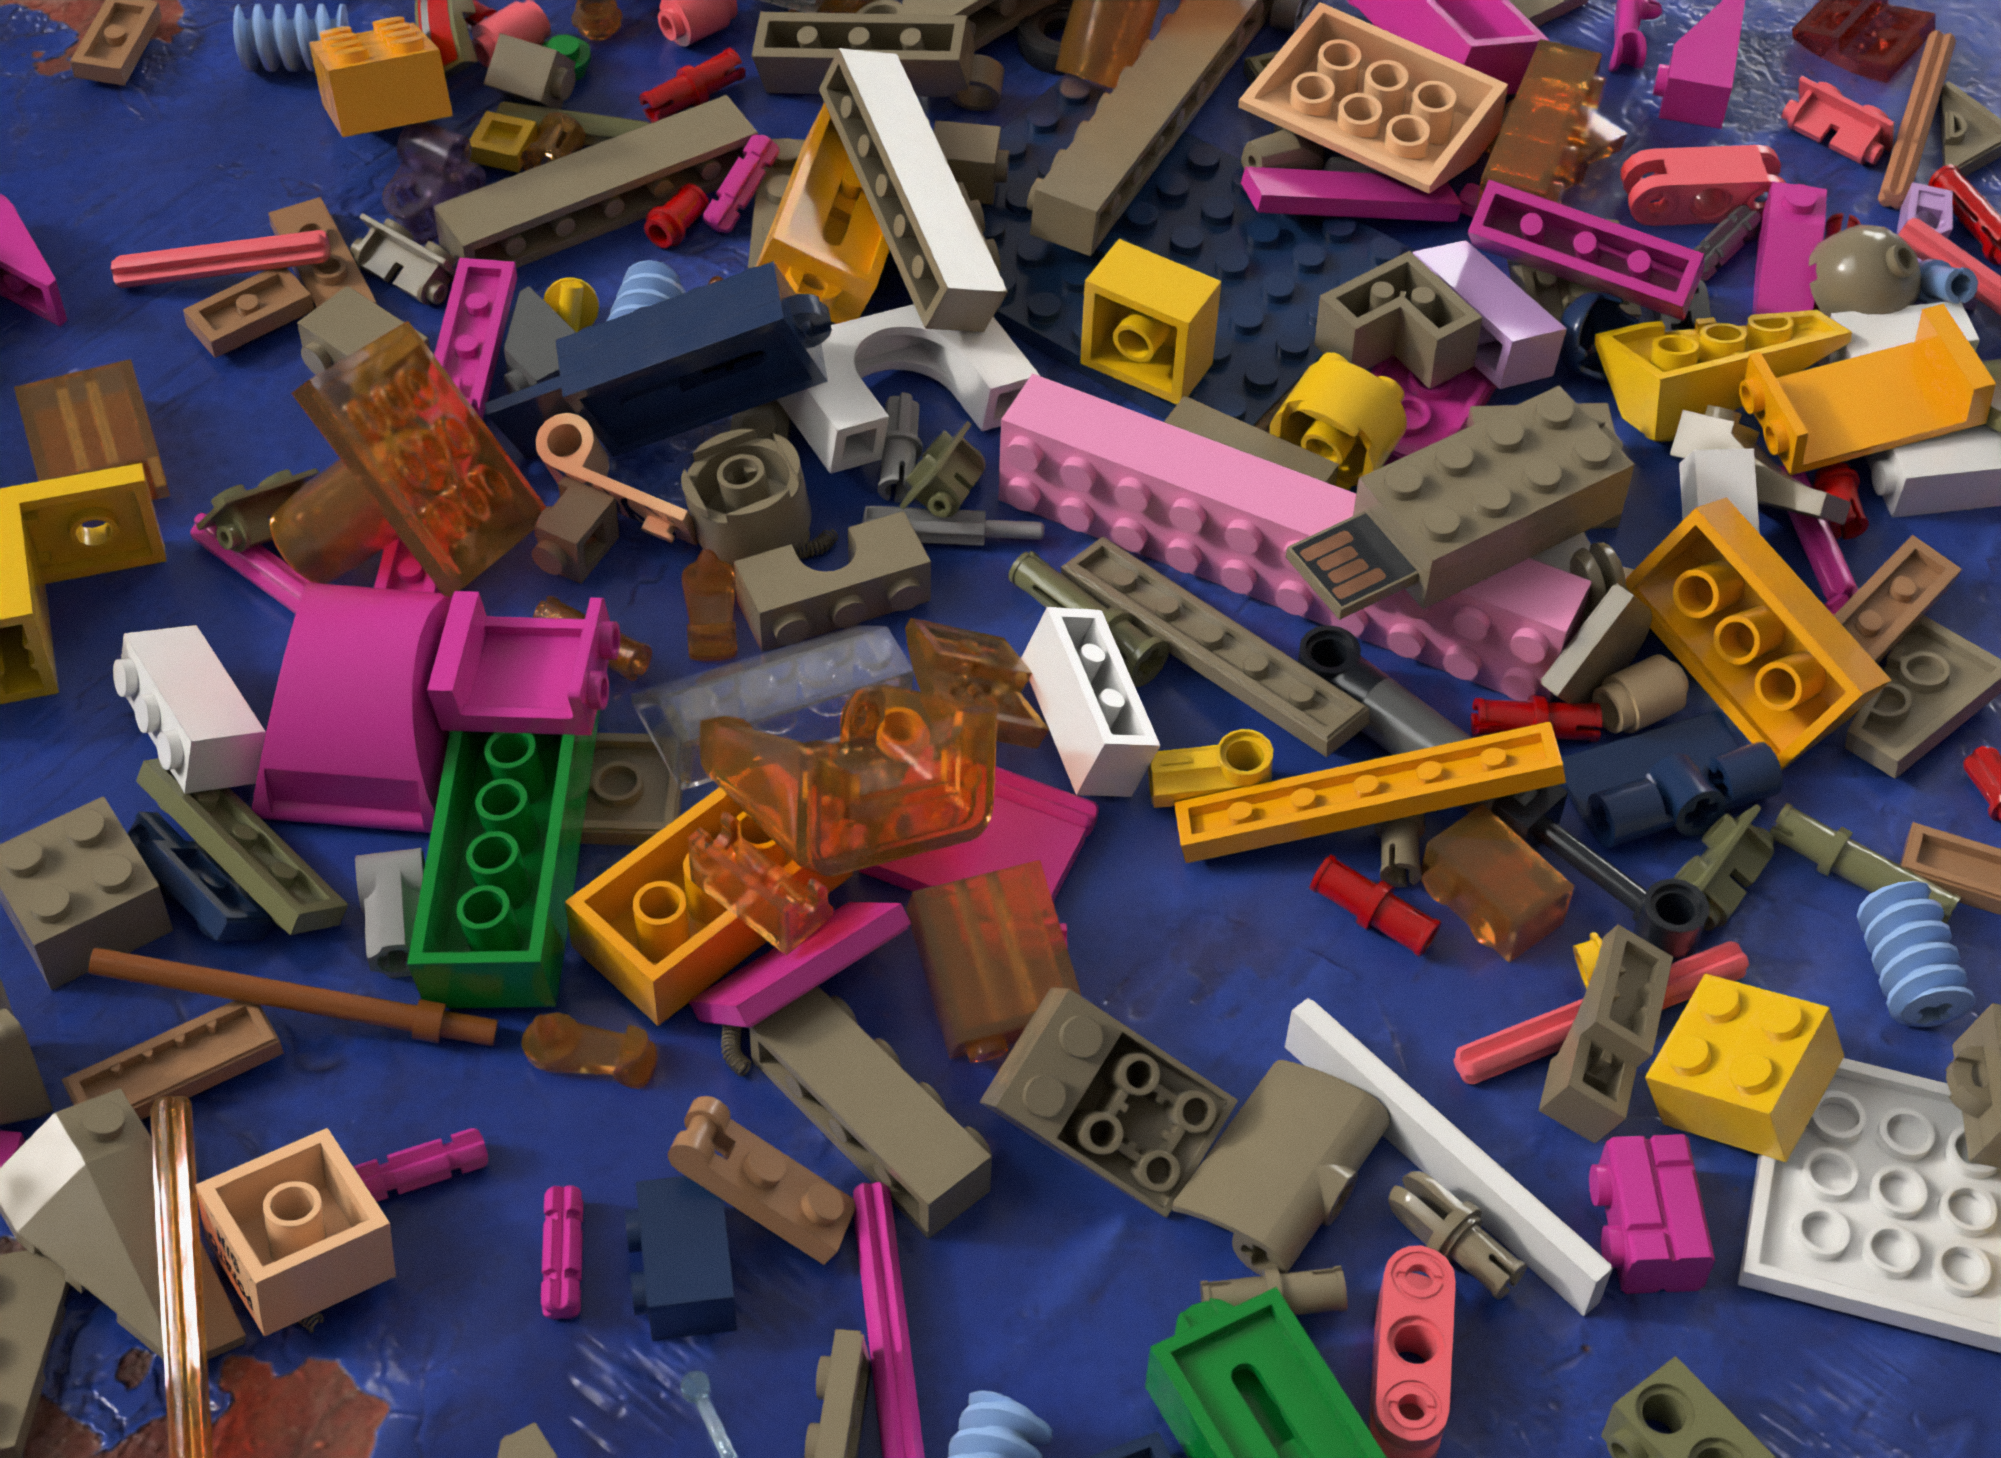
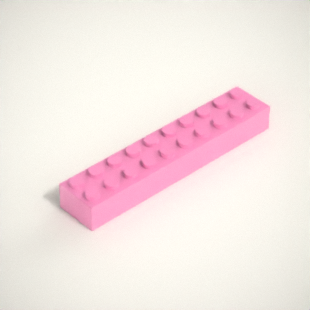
M1036 374L1030 376L1002 417L998 500L1008 503L1021 511H1028L1065 525L1073 531L1083 532L1099 539L1105 537L1125 551L1138 553L1172 566L1180 572L1193 574L1224 586L1232 592L1245 594L1281 608L1289 614L1299 615L1323 625L1341 627L1351 632L1355 637L1393 651L1401 657L1417 660L1448 672L1456 678L1469 680L1505 694L1513 700L1527 701L1531 695H1543L1546 697L1547 702H1551L1554 694L1541 685V679L1580 629L1592 581L1529 558L1425 609H1422L1406 589H1403L1339 620L1288 561L1286 550L1288 546L1352 517L1356 493Z

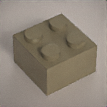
M104 796L0 844V903L51 990L88 973L91 954L95 947L129 953L173 931L157 881Z

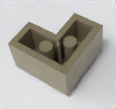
M1408 251L1320 295L1314 345L1323 354L1327 352L1337 353L1343 356L1349 363L1365 370L1395 356L1431 389L1474 366L1482 316L1413 253Z

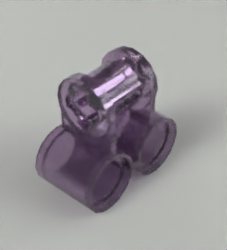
M428 121L406 125L397 145V157L401 165L391 181L385 186L382 193V202L388 213L396 218V222L414 236V242L422 245L437 239L438 233L433 206L485 187L486 175L484 169L469 162L471 157L470 140L464 135Z

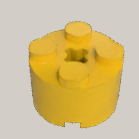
M1327 352L1322 355L1318 362L1312 364L1305 371L1270 423V434L1338 463L1336 486L1349 491L1351 486L1358 485L1360 477L1382 468L1403 437L1407 428V417L1401 402L1405 394L1402 387L1393 379L1385 376L1376 377L1369 371L1349 363L1343 356Z

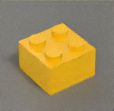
M1118 239L1085 280L1080 364L1177 405L1183 396H1189L1213 364L1222 281Z
M1705 973L1645 1079L1663 1125L1787 1162L1841 1064L1844 1052L1829 1007Z

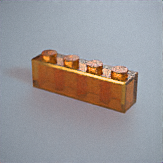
M1544 39L1539 40L1482 174L1477 208L1489 179L1547 200L1561 203L1565 184L1560 182L1561 177L1571 178L1579 152V147L1574 146L1575 142L1585 143L1593 117V112L1588 111L1589 107L1598 109L1603 98L1607 78L1598 76L1602 53Z

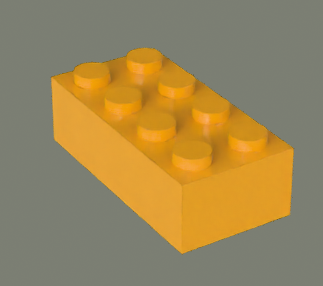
M390 17L372 22L374 30L361 33H352V28L349 26L327 29L319 32L321 40L309 42L323 106L342 137L453 116L440 50L415 23H405L404 17Z
M763 754L567 899L565 905L571 946L659 1026L691 999L698 996L853 875L852 829Z

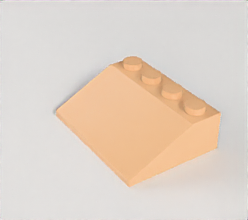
M1319 2L1239 99L1238 108L1429 194L1475 164L1499 133L1508 84Z

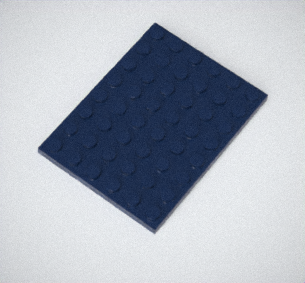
M1067 72L1001 130L1000 149L1010 150L1007 183L997 182L993 205L980 203L985 221V232L983 235L985 240L993 238L997 245L1001 265L999 274L1007 290L1002 305L997 309L993 317L1005 332L1157 416L1166 419L1176 407V404L1080 364L1085 280L1118 239L1199 271L1222 282L1213 364L1189 394L1188 398L1262 430L1273 419L1305 371L1312 364L1318 362L1323 355L1314 345L1320 295L1408 251L1413 253L1417 250L1353 217L1258 213L1241 184L1244 173L1241 160L1185 131L1091 256L1030 235L1033 211L1027 209V199L1033 183L1037 178H1045L1051 170L1057 152L1060 149L1067 150L1073 142L1080 123L1083 120L1089 122L1096 112L1102 95L1109 93ZM889 250L884 265L899 272V269L892 256V253Z

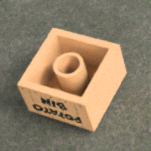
M328 1128L196 1184L205 1239L264 1337L396 1276L390 1222Z

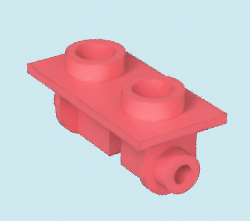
M1804 76L1800 77L1799 102L1791 99L1781 115L1782 119L1788 121V128L1818 143H1821L1830 129L1837 131L1829 143V148L1860 165H1864L1866 162L1875 165L1881 158L1884 149L1889 152L1892 150L1894 121L1890 120L1882 110L1872 105L1862 106L1844 97L1836 87L1829 83H1816Z

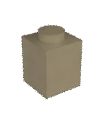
M500 33L483 84L501 95L536 106L561 109L563 101L570 97L574 88L575 73L573 70L576 63L557 50Z
M936 120L933 133L948 161L956 182L964 183L970 201L978 199L981 204L993 205L997 182L1007 183L1010 150L1000 149L1001 126Z

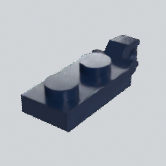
M138 812L128 832L129 838L150 872L160 881L159 886L161 890L169 897L179 901L195 917L201 932L209 938L222 943H230L236 940H264L274 923L273 918L196 841H185L158 812Z

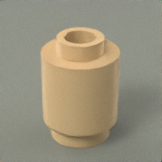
M1655 654L1606 677L1601 687L1594 690L1592 700L1600 704L1602 709V725L1612 733L1622 731L1634 733L1682 710L1686 705L1689 684L1685 672L1676 662L1670 661L1663 655Z

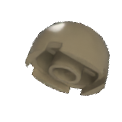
M1859 224L1847 228L1818 243L1809 257V266L1816 263L1818 278L1810 283L1812 296L1821 313L1829 318L1832 313L1856 311L1862 314H1889L1903 310L1908 305H1915L1920 296L1921 273L1917 256L1914 250L1899 235L1886 227Z

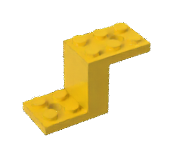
M142 463L0 488V704L59 693L45 584L167 561L164 541ZM92 520H100L106 522L105 524L94 528L83 527L82 525L83 523Z

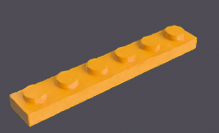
M1550 721L1174 802L1184 860L1185 863H1191L1564 784L1566 779L1563 762Z

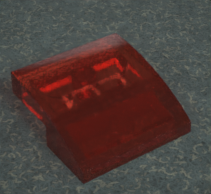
M1820 0L1792 28V38L1820 58L1849 72L1888 83L1927 41L1929 34L1936 31L1935 13L1889 5L1888 0Z

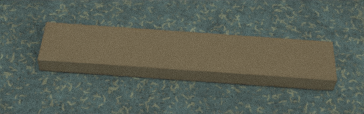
M1101 537L1061 566V574L1074 582L1108 609L1122 608L1132 616V624L1150 638L1159 636L1169 644V653L1325 757L1331 755L1369 724L1370 708L1107 538Z

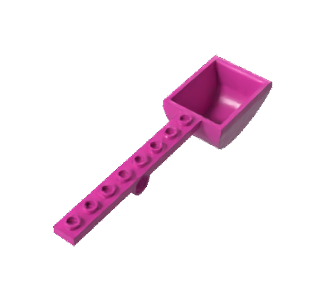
M459 258L424 395L415 394L410 404L408 416V444L410 450L374 588L308 582L303 590L278 678L256 780L252 811L261 819L431 833L450 733V731L440 729L427 692L453 594L441 593L486 409L485 403L488 400L517 281L515 262Z

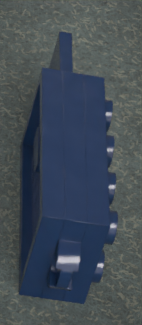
M774 261L759 267L748 268L737 275L706 286L693 288L687 293L651 306L638 308L632 313L596 326L585 327L579 332L555 340L560 376L486 402V415L526 459L538 455L535 440L538 430L544 422L554 415L563 413L576 414L585 419L596 437L615 457L828 382L821 343L830 336L832 331L828 307L819 301L818 296L796 294Z

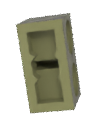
M1676 1356L1613 1404L1601 1437L1606 1441L1612 1458H1776ZM1644 1420L1660 1421L1669 1427L1672 1434L1658 1433L1651 1429Z

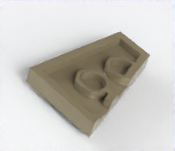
M1924 615L1900 642L1892 648L1884 672L1891 681L1858 710L1847 730L1845 748L1896 779L2001 693V659Z
M28 1250L0 1255V1458L22 1457L46 1379L43 1370L54 1335L60 1334L67 1311L64 1303L70 1284L65 1281V1271L40 1251L35 1255Z

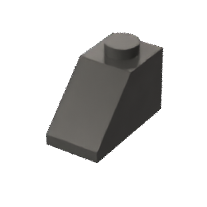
M530 286L519 292L504 346L507 374L504 375L503 379L509 394L560 376L555 340L576 333Z

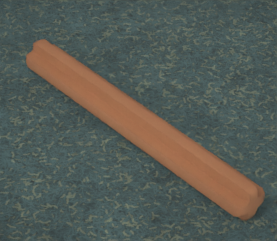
M1936 30L1928 36L1879 192L1878 200L1883 207L1892 206L1895 210L1901 209L1910 186L1914 182L1955 48L1956 39L1952 33L1943 34L1940 30Z

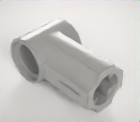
M416 848L356 855L357 889L361 911L365 913L366 956L370 971L383 973L389 978L411 976L407 961L425 869L423 849Z

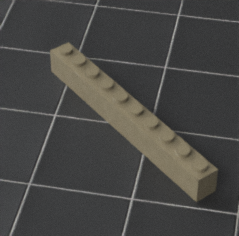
M1180 0L1179 7L1174 14L1167 13L1155 38L1153 40L1147 39L1144 42L1138 59L1133 66L1127 65L1124 67L1117 86L1111 94L1104 93L1102 95L1096 112L1089 122L1083 120L1080 123L1073 142L1067 150L1060 149L1057 152L1051 170L1045 178H1037L1033 183L1027 199V209L1033 211L1030 235L1091 256L1269 18L1274 0Z

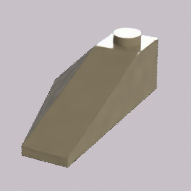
M121 1088L55 1112L0 1167V1213L16 1241L33 1255L39 1251L65 1271V1281L81 1294L87 1289L116 1312L117 1323L178 1372L245 1344L246 1335L160 1154Z

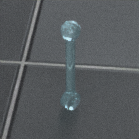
M701 1371L687 1373L681 1381L684 1399L696 1404L721 1458H738L708 1397L710 1394L709 1378Z

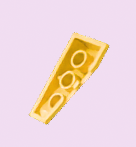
M1818 310L1753 314L1748 318L1747 325L1742 326L1717 323L1715 318L1712 317L1695 319V329L1665 331V325L1662 321L1643 322L1595 334V347L1621 417L1641 431L1648 439L1654 442L1673 441L1683 410L1705 415L1708 405L1732 411L1743 406L1739 385L1742 380H1745L1749 354L1760 352L1775 378L1800 372L1851 342L1852 331Z

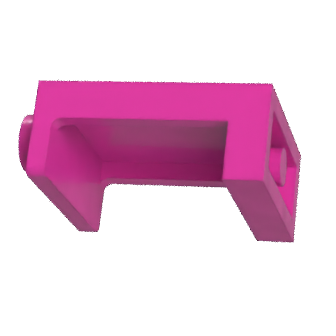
M454 591L427 688L440 729L443 731L592 735L597 710H605L608 703L609 680L606 671L609 660H616L619 655V624L617 621H610L604 598H590L585 619L493 617L486 615L479 592Z

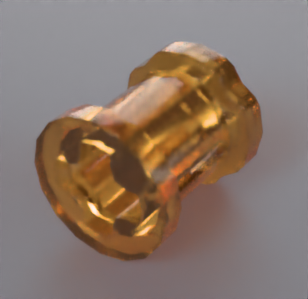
M554 112L544 116L538 127L539 136L537 140L527 145L521 155L524 169L527 171L540 166V162L545 155L549 156L546 162L548 163L580 151L586 141L585 131L582 126L567 114ZM566 131L565 139L562 142L558 141L562 132Z

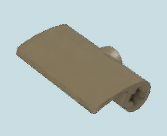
M1277 1060L1176 1197L1172 1210L1211 1222L1233 1232L1232 1245L1234 1252L1256 1274L1262 1276V1269L1273 1267L1278 1268L1279 1274L1288 1273L1321 1223L1325 1226H1330L1344 1208L1358 1178L1357 1171L1390 1125V1116L1386 1108L1376 1098L1342 1079L1298 1063Z

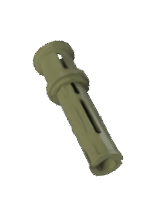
M1030 551V553L1024 552L1012 564L1008 575L1009 581L1027 592L1045 608L1102 610L1135 687H1142L1149 683L1161 671L1169 655V644L1159 636L1150 638L1132 624V616L1122 608H1106L1074 582L1051 567L1034 551Z

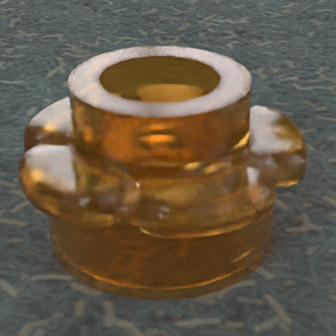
M577 0L575 4L576 11L572 14L571 21L572 25L578 28L581 35L598 41L609 38L620 29L623 16L615 0Z

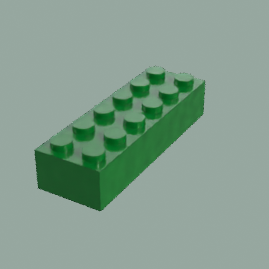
M597 710L592 735L450 731L407 961L421 999L447 1004L446 1008L557 1006L568 932L565 901L573 896L600 710Z

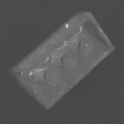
M855 625L632 693L631 702L680 791L739 773L763 754L774 762L873 730L875 724L887 710L897 706H910L914 669L888 627Z

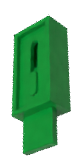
M1277 1287L1235 1307L1224 1300L1209 1298V1301L1193 1304L1185 1311H1181L1176 1320L1175 1335L1150 1347L1145 1388L1188 1458H1387Z

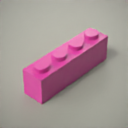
M1490 179L1468 230L1474 248L1599 292L1617 296L1625 301L1682 321L1685 319L1705 269L1704 253Z

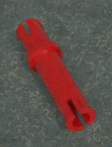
M1949 164L1941 167L1932 175L1928 186L1953 191L1952 213L1983 246L1982 252L1987 260L1992 264L2001 265V215L1962 175L1961 170L1957 166Z

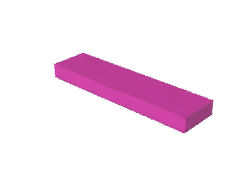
M1245 166L1241 181L1244 190L1258 213L1454 222L1458 221L1463 206L1448 182L1428 194L1389 175L1380 173Z

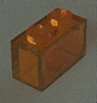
M1481 804L1435 836L1426 845L1420 881L1424 884L1428 894L1439 904L1447 905L1469 926L1472 934L1481 944L1492 947L1508 963L1564 924L1574 885L1484 804Z

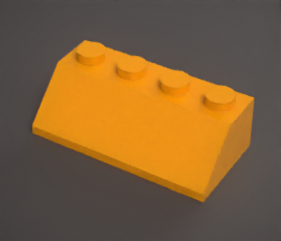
M1727 497L1696 507L1625 579L1628 591L1651 609V630L1752 744L1765 742L1771 747L1780 763L1781 771L1849 720L1891 681L1889 676Z

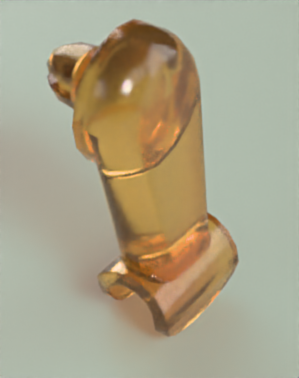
M706 548L699 553L697 561L689 564L683 570L681 576L690 623L687 624L689 657L694 660L718 661L735 657L738 654L736 621H733L736 591L735 571L730 564L719 560L713 550Z
M550 1013L536 1016L522 1036L521 1046L528 1061L537 1069L546 1072L613 1075L620 1084L629 1088L639 1089L649 1082L657 1065L658 1053L655 1044L649 1041L645 1030L630 1024L626 1027L625 1033H620L576 1022V1020L566 1014Z

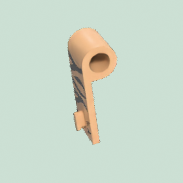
M571 413L557 414L546 420L540 427L535 440L536 450L557 484L564 476H567L612 495L616 498L617 513L643 523L641 530L670 543L677 537L697 546L698 541L692 517L688 510L607 477L610 467L609 457L585 419Z

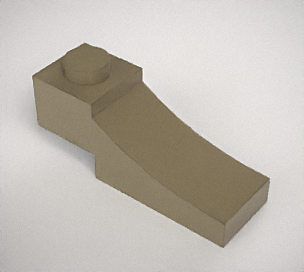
M1713 405L1707 406L1705 415L1683 410L1670 455L1684 460L1694 450L1754 449L1758 504L1841 525L1845 524L1851 502L1813 489L1783 471L1756 444L1760 432L1739 424L1742 416L1741 413Z
M1619 924L1603 937L1592 977L1575 1020L1559 1053L1550 1060L1538 1111L1593 1143H1597L1626 1119L1636 1069L1653 1054L1673 956Z

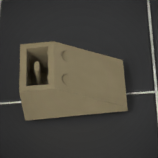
M1051 987L979 1103L1034 1139L1167 1218L1172 1210L1174 1200L1196 1171L1238 1100L1071 989Z

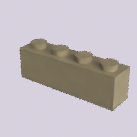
M816 986L749 1028L752 1062L872 1183L882 1182L890 1188L892 1203L927 1239L931 1238L990 1192L992 1153L985 1139L974 1128L970 1126L963 1128L946 1112L944 1102L935 1089L926 1082L918 1084L901 1068L900 1060L890 1045L880 1038L873 1040L858 1026L854 1013L840 997L836 995L829 997L819 986Z

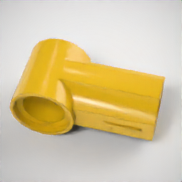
M1239 729L1225 735L1218 745L1157 751L1147 769L1151 803L1154 808L1175 806L1174 802L1272 781L1274 749L1270 740L1257 731Z

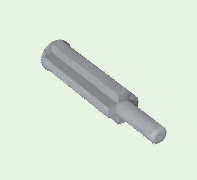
M866 506L862 523L904 511L922 544L984 546L985 537L1041 540L1044 537V524L1042 522L985 520L986 511L958 510L955 515L942 518L933 515L927 508L906 507L903 509L901 507Z

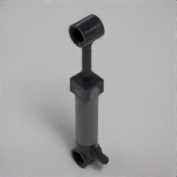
M1325 625L1313 628L1301 639L1298 662L1370 708L1369 724L1361 732L1390 754L1396 755L1472 738L1360 655V644L1351 632L1341 627ZM1554 785L1460 805L1487 826L1484 840L1517 865H1520L1543 844L1634 912L1632 919L1636 921L1633 933L1673 956L1672 963L1696 953L1709 916V903L1705 894L1688 881L1675 878L1659 880L1646 890L1562 828L1559 824L1568 791L1561 786Z

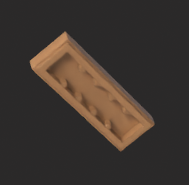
M321 197L268 213L270 225L275 236L315 230L325 231L328 236L331 256L327 261L292 267L298 280L310 292L314 310L347 285L377 304Z
M234 1000L61 1080L73 1106L121 1088L139 1119L142 1120L284 1053L281 1042L261 1005Z

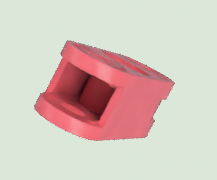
M1763 145L1642 150L1631 155L1624 162L1620 170L1621 181L1624 190L1628 194L1631 215L1635 221L1650 226L1721 223L1740 205H1748L1752 211H1758L1762 217L1766 201L1755 202L1754 200L1764 194V192L1769 193L1772 181L1786 183L1783 178L1778 176L1781 170V163L1775 150ZM1655 172L1653 175L1648 176L1645 179H1643L1642 177L1646 173ZM1652 200H1660L1658 202L1650 203Z
M1422 1245L1407 1246L1400 1249L1388 1260L1376 1304L1368 1429L1387 1458H1435L1450 1412L1455 1274L1453 1267L1445 1256L1435 1249ZM1420 1271L1427 1274L1429 1277L1411 1272ZM1412 1352L1421 1356L1426 1362L1423 1364H1413L1402 1359L1398 1353Z

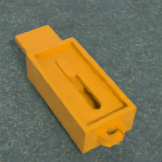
M824 102L802 145L756 267L774 261L796 294L818 296L819 301L828 307L831 321L838 324L858 319L877 287L890 249Z

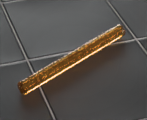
M164 1096L155 1099L150 1115L169 1458H213L192 1103L184 1096Z

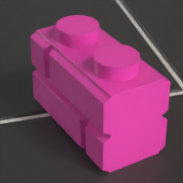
M1685 1134L1654 1135L1650 1139H1645L1644 1136L1612 1137L1609 1141H1606L1599 1164L1591 1165L1589 1172V1188L1592 1203L1594 1206H1605L1608 1225L1603 1226L1601 1233L1602 1257L1612 1265L1611 1267L1617 1268L1621 1291H1624L1625 1294L1656 1293L1660 1289H1665L1666 1292L1698 1291L1707 1282L1715 1262V1256L1689 1139L1686 1138Z

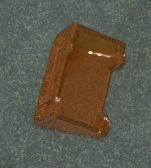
M880 684L862 688L854 692L847 700L840 716V742L830 743L822 740H813L803 743L753 730L751 724L743 718L720 716L700 720V760L706 774L797 865L806 871L823 876H837L972 841L985 831L991 820L994 807L997 710L894 685Z

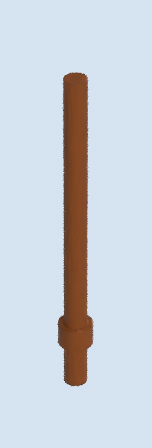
M96 947L92 951L89 962V974L410 1031L412 1032V1039L438 1044L440 1038L443 1037L493 1046L498 1026V1020L446 1011L447 1004L419 999L418 1005H412Z

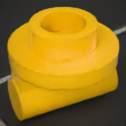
M572 277L559 279L552 283L544 294L543 300L575 332L592 326L598 316L599 300L597 294L588 283L581 279Z

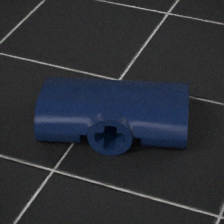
M1717 710L1561 758L1566 779L1564 786L1573 804L1597 840L1607 848L1675 827L1683 835L1694 836L1708 831L1723 816L1724 812L1776 796L1781 792L1783 786L1781 766L1771 747L1765 742H1756L1739 748L1722 713Z

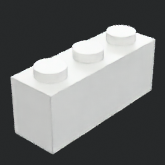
M1047 607L1021 657V661L1076 795L1132 797L1161 745L1102 610Z
M197 625L124 633L121 659L115 660L113 665V679L116 691L120 697H126L135 711L140 731L149 734L157 747L162 767L165 770H171L183 792L187 794L256 784L266 731Z

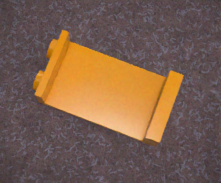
M1940 304L1922 309L1915 342L1777 378H1775L1760 352L1749 354L1745 380L1740 382L1739 393L1745 411L1748 414L1754 413L1763 428L1764 440L1769 452L1772 455H1778L1789 475H1794L1986 424L1996 382L1946 306Z

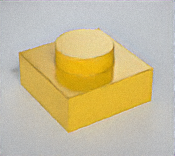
M486 111L466 145L468 162L519 173L538 140L537 122Z

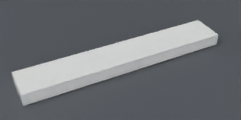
M1307 998L1291 1011L1285 1048L1305 1066L1342 1079L1376 1098L1386 1108L1390 1116V1125L1383 1136L1421 1171L1435 1179L1462 1203L1470 1200L1482 1211V1225L1582 1316H1585L1600 1303L1613 1269L1606 1259L1316 1002Z

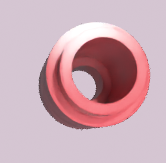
M526 0L523 3L515 1L476 24L472 29V44L478 61L485 67H489L500 33L542 45L545 39L550 36L551 27L546 14L535 2L531 0Z
M661 0L658 23L667 39L686 47L728 27L730 20L737 16L738 6L736 0Z

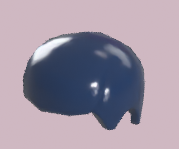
M1588 292L1576 298L1565 309L1560 323L1567 329L1560 355L1563 363L1571 372L1584 378L1608 381L1595 347V334L1640 323L1637 317L1621 309L1619 305L1623 304V299L1604 292Z

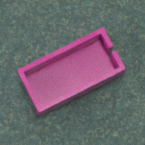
M1347 0L1349 4L1359 9L1376 27L1508 84L1506 95L1526 92L1549 43V39L1509 0Z

